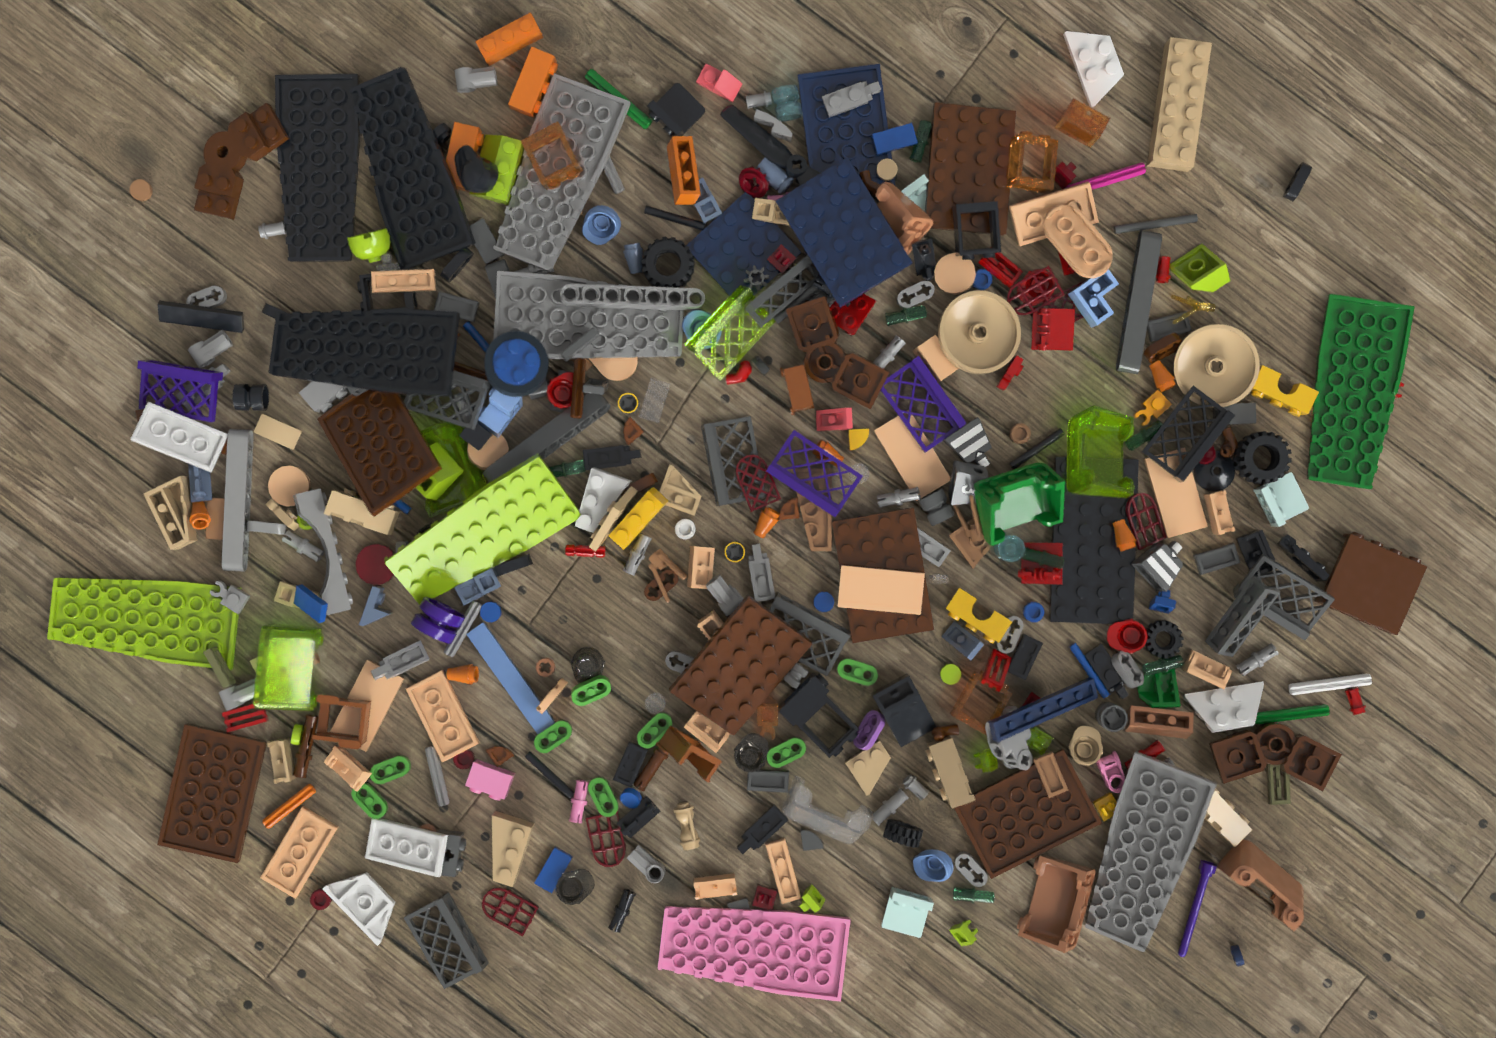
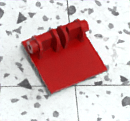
M862 294L852 300L848 307L844 305L841 308L835 301L830 306L832 316L834 315L836 325L845 330L848 335L854 336L870 310L874 307L876 300L866 294Z
M1040 308L1033 313L1031 350L1073 351L1075 309Z
M1021 542V569L1018 570L1021 584H1062L1063 543Z

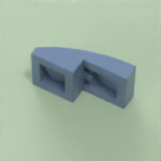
M704 178L699 179L701 194L694 206L703 223H706L721 215L722 212Z
M491 568L454 587L461 603L465 606L501 587Z

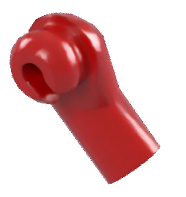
M744 360L740 363L736 373L726 374L727 385L745 382L752 372L750 362Z

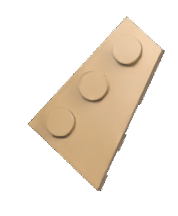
M631 486L618 502L613 501L607 509L609 514H605L599 522L601 528H597L590 537L593 539L589 546L592 550L596 552L618 522L617 520L628 507L627 504L636 495L638 490Z

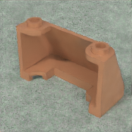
M884 182L877 188L876 198L880 201L877 206L906 253L909 254L912 251V243L918 242L932 227L933 220L895 185L890 182Z
M1243 839L1236 847L1233 846L1219 862L1217 868L1241 886H1249L1258 878L1274 892L1270 898L1275 906L1271 913L1295 932L1304 918L1303 886L1252 842Z
M1040 855L1039 858H1036L1033 867L1038 875L1029 912L1024 918L1021 917L1017 925V929H1019L1018 936L1066 953L1073 950L1078 942L1096 870Z

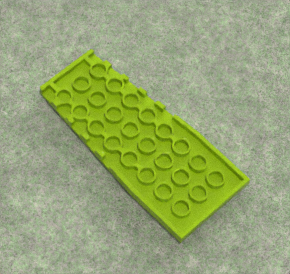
M537 453L483 486L465 499L463 505L459 508H453L447 512V516L438 522L436 520L432 523L430 529L423 534L418 533L414 536V540L406 546L403 544L399 547L398 552L390 558L385 557V564L420 605L424 597L433 599L532 548L576 521L581 514L578 507Z
M54 578L47 639L82 645L88 648L103 649L109 652L123 653L129 656H139L144 659L207 668L212 667L203 652L217 647L227 666L232 670L239 614L220 604L223 599L221 596L214 597L210 594L211 590L220 592L221 588L219 585L166 580Z

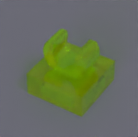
M1034 727L1031 737L1026 743L1028 747L1042 755L1049 747L1053 737Z
M990 748L973 755L974 758L979 757L981 759V764L975 765V768L982 769L983 773L998 769L997 758L992 754Z

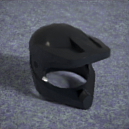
M469 145L459 148L454 161L462 186L465 190L473 193H487L491 191L498 179L497 166L491 161L481 158Z

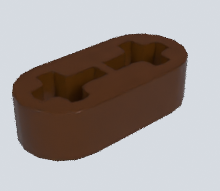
M1171 333L1147 347L1144 351V356L1150 363L1162 360L1176 352L1183 340L1177 333Z
M651 473L628 485L621 496L631 486L638 490L637 493L657 483L658 480L654 473Z
M667 569L659 575L662 582L666 579V573L669 575L673 573L675 576L673 584L668 582L664 585L666 592L671 590L679 580V576L672 569ZM654 579L644 590L646 598L650 601H657L663 596L660 589L657 591V597L655 595L649 596V587L655 588L658 586L656 579Z

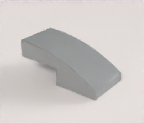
M756 109L754 122L772 127V136L791 142L793 133L782 122Z

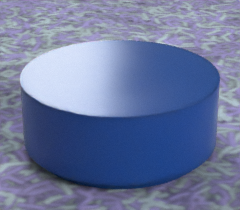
M979 269L976 271L975 281L972 286L979 291L986 290L992 284V275L985 269Z
M823 591L816 594L813 603L818 611L828 612L834 606V598L830 593Z
M492 601L483 604L480 609V615L486 622H495L502 614L500 605Z
M1028 602L1023 607V616L1030 622H1038L1044 616V608L1038 602Z
M633 788L624 789L620 796V801L628 808H637L642 800L641 794Z

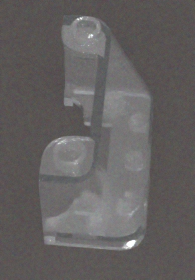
M795 775L782 805L785 817L845 844L855 843L869 829L874 818L870 808L860 805V808L856 811L847 810L843 819L810 805L812 793L804 786L805 779Z

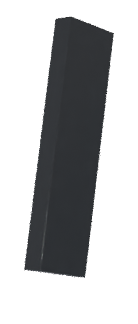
M161 300L157 304L159 322L243 333L244 331L243 312Z

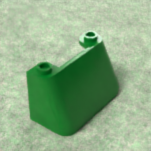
M1033 463L976 482L974 484V496L985 541L990 546L997 545L1005 540L1003 530L1036 519L1047 527L1063 522L1065 480L1047 464Z

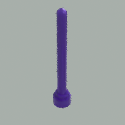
M1200 861L1199 873L1201 876L1178 950L1180 957H1185L1209 877L1215 874L1217 868L1216 864L1209 861Z

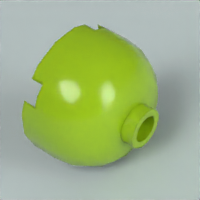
M387 228L347 238L349 248L355 257L363 260L368 259L369 263L380 261V256L386 254L390 249L391 242Z

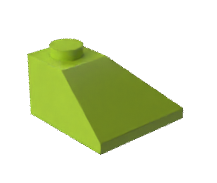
M1200 244L1171 263L1169 268L1171 272L1193 290L1214 292L1231 281L1226 263L1203 244Z

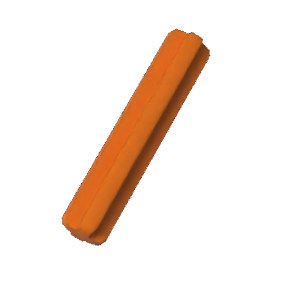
M311 784L306 785L264 818L262 823L266 828L270 829L316 792L315 788Z

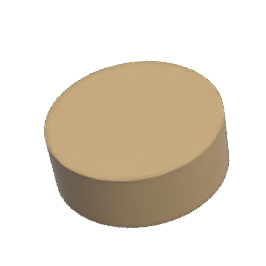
M883 159L878 163L876 173L881 180L889 181L896 176L898 168L893 160Z

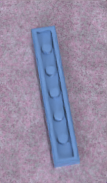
M485 622L467 633L468 638L536 733L539 734L554 724L555 721L547 709L543 714L536 710L541 701Z

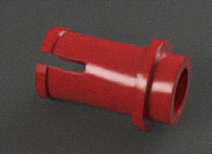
M1159 256L1155 278L1157 283H1168L1169 279H1171L1169 275L1171 257Z
M1358 687L1345 690L1351 707L1349 711L1353 715L1364 713L1366 705L1362 703Z

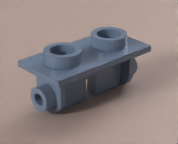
M188 464L191 503L212 500L210 472Z

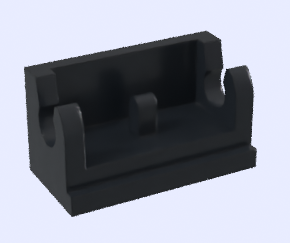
M1254 530L1236 538L1249 571L1262 554L1276 561L1263 530ZM1265 561L1259 568L1260 574L1273 570L1272 565Z

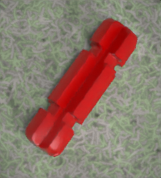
M566 545L565 555L603 558L606 555V548L600 546L595 552L588 545Z

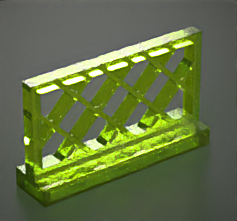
M739 285L685 344L689 351H692L720 381L776 322L772 318L763 327H757V323L753 319L752 327H744V316H750L749 313H744V306L748 300L752 302L755 299L752 290L746 286ZM759 307L755 311L758 315H763L765 318L768 317V312L765 308ZM733 316H739V327L730 328ZM739 330V342H730V331ZM744 330H752V339L749 342H743ZM720 331H726L725 342H717V334ZM725 345V357H716V346ZM730 345H738V354L735 357H729ZM706 346H712L711 357H704L701 353ZM716 360H725V367L719 373L716 370Z

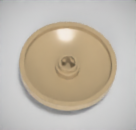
M971 291L958 296L945 308L938 325V339L944 355L954 366L972 374H987L1002 368L1014 357L1021 340V327L1015 310L1005 299L988 291Z
M1222 324L1203 326L1191 332L1179 345L1173 362L1174 377L1184 395L1194 385L1222 407L1233 405L1248 395L1257 381L1260 370L1259 355L1251 339L1242 331ZM1193 392L1189 399L1201 405L1200 397Z

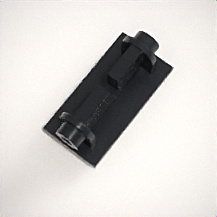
M932 238L912 243L916 275H922L926 281L933 279L936 267Z
M646 796L637 808L630 810L616 824L621 828L620 831L623 835L631 838L661 810Z

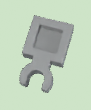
M216 581L215 584L221 588L220 592L211 590L210 594L214 597L221 596L223 599L220 604L240 614L250 595L234 585L227 589L224 582Z

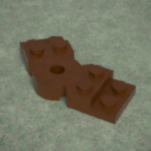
M266 102L251 114L243 113L229 123L228 131L217 132L207 140L204 147V160L206 164L199 168L194 187L199 190L194 207L195 211L234 220L244 182L239 171L245 165L246 160L257 162L289 139L270 104Z
M823 296L786 309L798 349L807 352L804 359V367L807 374L813 380L820 383L832 382L834 391L872 409L890 371L872 363L871 360L855 352L846 355L844 349L836 343L840 334L834 315L832 316L827 297ZM823 356H827L830 359L831 364L829 367L822 366L821 358Z
M1276 722L1264 723L1254 733L1245 729L1227 735L1226 738L1209 743L1223 784L1262 772L1268 763L1280 765L1281 771L1324 791L1342 754L1302 734L1294 735L1290 728ZM1277 739L1278 745L1272 749L1271 742Z

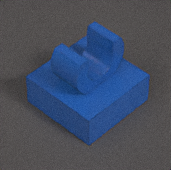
M1170 590L1167 592L1161 591L1158 592V596H1155L1150 601L1149 609L1169 614L1175 609L1176 600L1169 599Z

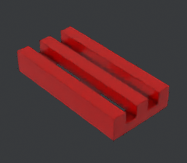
M1000 252L995 253L994 258L982 257L978 262L1008 288H1011L1023 273L1020 268Z
M993 649L980 683H988V687L992 688L994 686L996 687L995 690L999 692L1003 687L1012 657ZM998 656L991 678H989L995 657ZM1002 659H1004L1005 662L999 680L997 682L995 681L1001 661Z
M263 701L222 712V717L225 719L224 724L227 726V733L269 721ZM260 707V711L230 719L229 715ZM262 714L263 718L232 727L233 722Z

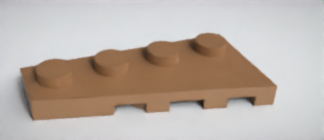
M795 468L799 479L810 478L808 468ZM810 468L812 477L824 475L823 468ZM825 468L826 475L832 474V468ZM832 476L827 477L829 489H832ZM825 477L813 480L814 489L817 491L827 490ZM810 480L804 481L805 483L811 486ZM796 492L810 550L832 551V515ZM828 492L822 493L823 495L828 497Z
M974 518L966 522L970 529V525L975 524ZM963 525L948 535L972 569L991 548L985 539L972 542L971 537H967Z

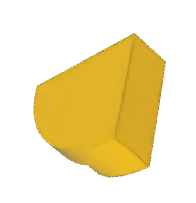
M869 429L848 430L849 451L861 447L866 442Z

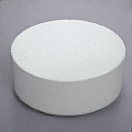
M682 519L675 526V533L681 539H690L696 531L695 524L689 519Z

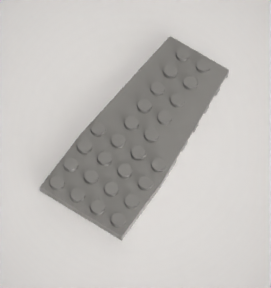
M554 73L525 146L523 162L517 171L516 184L512 187L510 193L512 196L504 212L506 215L498 231L499 237L496 246H493L495 251L548 272L552 271L608 161L631 105L628 100Z
M497 271L494 339L510 331L526 332L536 337L543 344L548 359H563L561 352L593 327L599 332L598 337L571 359L680 357L682 354L684 310L566 306L560 300V291L566 284H615H608L602 281H588L587 279L562 275ZM566 291L564 297L572 300L575 298V293L573 291ZM589 291L585 294V297L591 301L596 299V294ZM609 292L606 294V298L609 301H615L617 295ZM629 293L627 299L635 302L638 300V296L635 293ZM656 294L648 295L650 302L655 303L659 301V297ZM675 294L669 296V300L672 303L680 301L679 297Z
M1136 751L1134 753L1114 810L1102 864L1100 865L1092 903L1089 908V915L1085 924L1087 929L1145 952L1197 841L1217 782Z

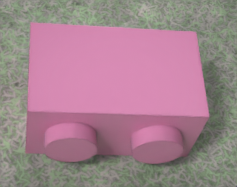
M476 759L473 762L465 786L470 787L469 790L474 793L481 794V792L489 794L491 799L500 801L507 797L515 773Z

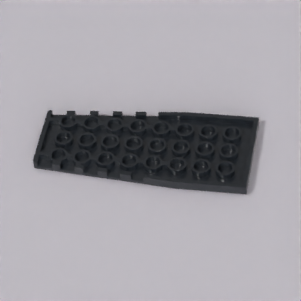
M399 67L350 88L349 93H352L355 106H353L354 112L358 114L360 122L358 128L360 134H363L366 145L364 146V151L368 155L371 164L369 166L370 174L374 176L376 183L374 189L385 227L389 232L390 241L400 269H412L476 244L455 181L407 69Z
M358 74L275 75V114L289 137L287 141L277 147V155L281 171L279 176L283 192L281 196L282 203L284 204L285 216L283 217L287 237H285L289 254L287 258L290 262L352 261V252L347 238L354 235L360 131L358 126H360L358 114L354 112L353 106H355L352 93H349V89L360 84V76Z
M371 309V311L352 310V312L335 310L332 312L312 311V313L293 312L287 314L277 312L269 374L388 393L451 397L460 314L451 311L414 309Z

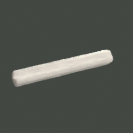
M1366 673L1292 683L1288 685V689L1291 695L1371 685L1372 680L1371 675Z

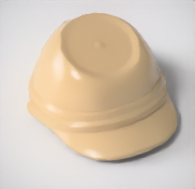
M1080 726L1074 731L1068 746L1074 761L1087 766L1096 763L1103 754L1099 731L1090 726Z

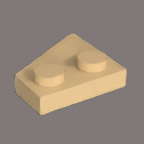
M669 464L659 492L669 500L666 506L695 516L702 496L673 465Z
M878 740L869 750H862L845 761L866 796H868L891 757L881 741Z

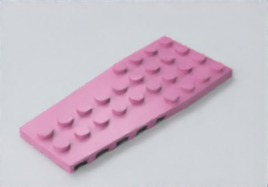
M666 906L658 970H670L677 974L685 973L694 975L697 978L714 979V981L721 983L722 981L734 983V985L741 987L744 985L775 994L841 1002L850 918L789 910L770 911L762 909Z

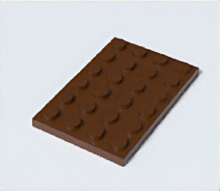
M936 102L933 104L927 178L929 182L927 183L925 212L933 220V225L930 229L954 231L952 206L998 201L1000 235H1006L1016 111ZM989 213L961 214L962 232L990 234Z
M367 390L358 396L351 394L317 419L369 513L374 517L442 469L399 393Z
M914 507L832 521L840 573L841 565L925 573ZM925 576L921 615L847 608L852 643L934 630Z
M747 595L670 686L669 691L734 736L811 647L812 642Z
M188 723L184 724L157 845L239 863L267 741Z
M1064 749L1053 754L1068 791L1049 798L1037 768L1033 763L1028 770H1019L974 793L975 801L954 808L991 879L1102 824Z

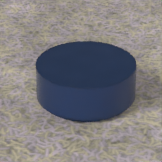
M1238 944L1231 946L1230 950L1235 965L1237 967L1245 965Z

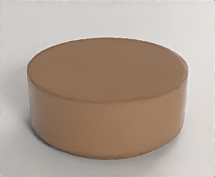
M138 179L130 185V194L133 198L139 201H146L152 196L153 189L147 181Z
M1022 423L1012 426L1009 431V437L1015 444H1024L1031 436L1029 427Z

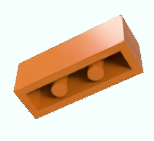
M530 12L475 42L488 66H491L542 39L543 36Z
M531 46L508 103L512 110L534 118L536 113L538 114L542 104V97L546 94L550 84V77L556 73L558 68L554 55Z
M454 122L446 163L457 189L469 192L465 190L458 178L454 158L459 148L464 145L471 146L478 153L479 146L482 147L484 134H482L479 127Z
M672 136L667 146L674 203L675 205H692L696 203L701 194L692 136Z

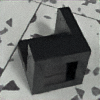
M477 423L475 430L465 428L459 436L477 450H481L493 434Z

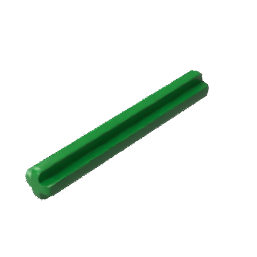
M590 69L585 74V79L598 90L628 100L595 70ZM629 101L631 105L627 115L646 130L652 124V120Z
M1321 704L1257 712L1255 724L1328 716L1330 710L1328 705Z

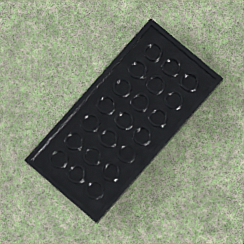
M1055 457L1054 471L1065 480L1063 522L1052 526V543H1063L1062 584H1050L1049 621L1113 624L1133 619L1135 568L1131 563L1136 557V547L1120 552L1119 547H1116L1112 523L1125 519L1127 526L1132 532L1126 515V504L1132 495L1138 493L1139 460ZM1138 496L1134 498L1135 503H1136V506H1137ZM1131 502L1130 514H1133L1134 508ZM1134 516L1132 517V521L1136 530L1137 517Z

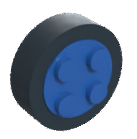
M522 331L503 333L496 337L486 350L484 358L485 374L489 383L498 392L511 397L527 396L535 392L545 381L548 371L546 349L536 337Z

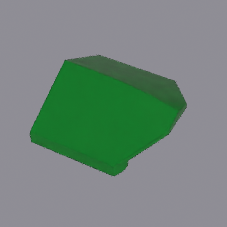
M1147 668L1144 673V683L1137 687L1139 698L1151 708L1180 707L1175 668Z

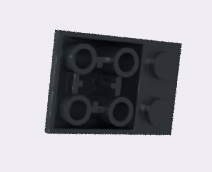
M908 674L871 693L900 747L918 739L936 727Z

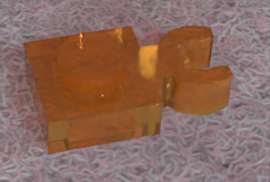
M761 704L757 706V726H763L760 730L761 740H763L765 732L771 733V740L775 739L776 732L772 726H778V704Z

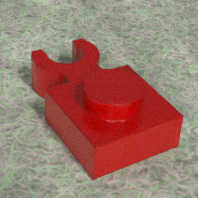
M1017 355L1013 357L1003 377L997 384V388L1002 391L1006 390L1014 375L1018 377L1024 366L1021 363L1024 359Z

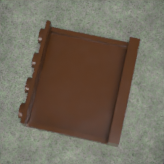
M1352 531V534L1344 533L1343 537L1346 540L1323 590L1335 598L1328 608L1386 633L1398 636L1427 566L1422 565L1421 560L1409 556V558L1401 556L1403 552L1399 550L1383 548L1384 544L1378 541L1371 540L1369 542L1364 540V535ZM1317 596L1314 602L1323 605L1327 599Z

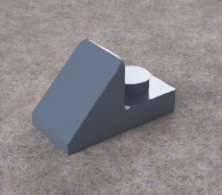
M372 586L359 623L360 626L369 625L393 613L378 607L382 605L385 599L384 587Z
M955 621L941 636L970 660L984 646L981 641Z

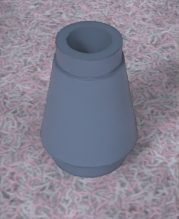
M640 243L624 245L623 253L630 274L643 272V248H641Z

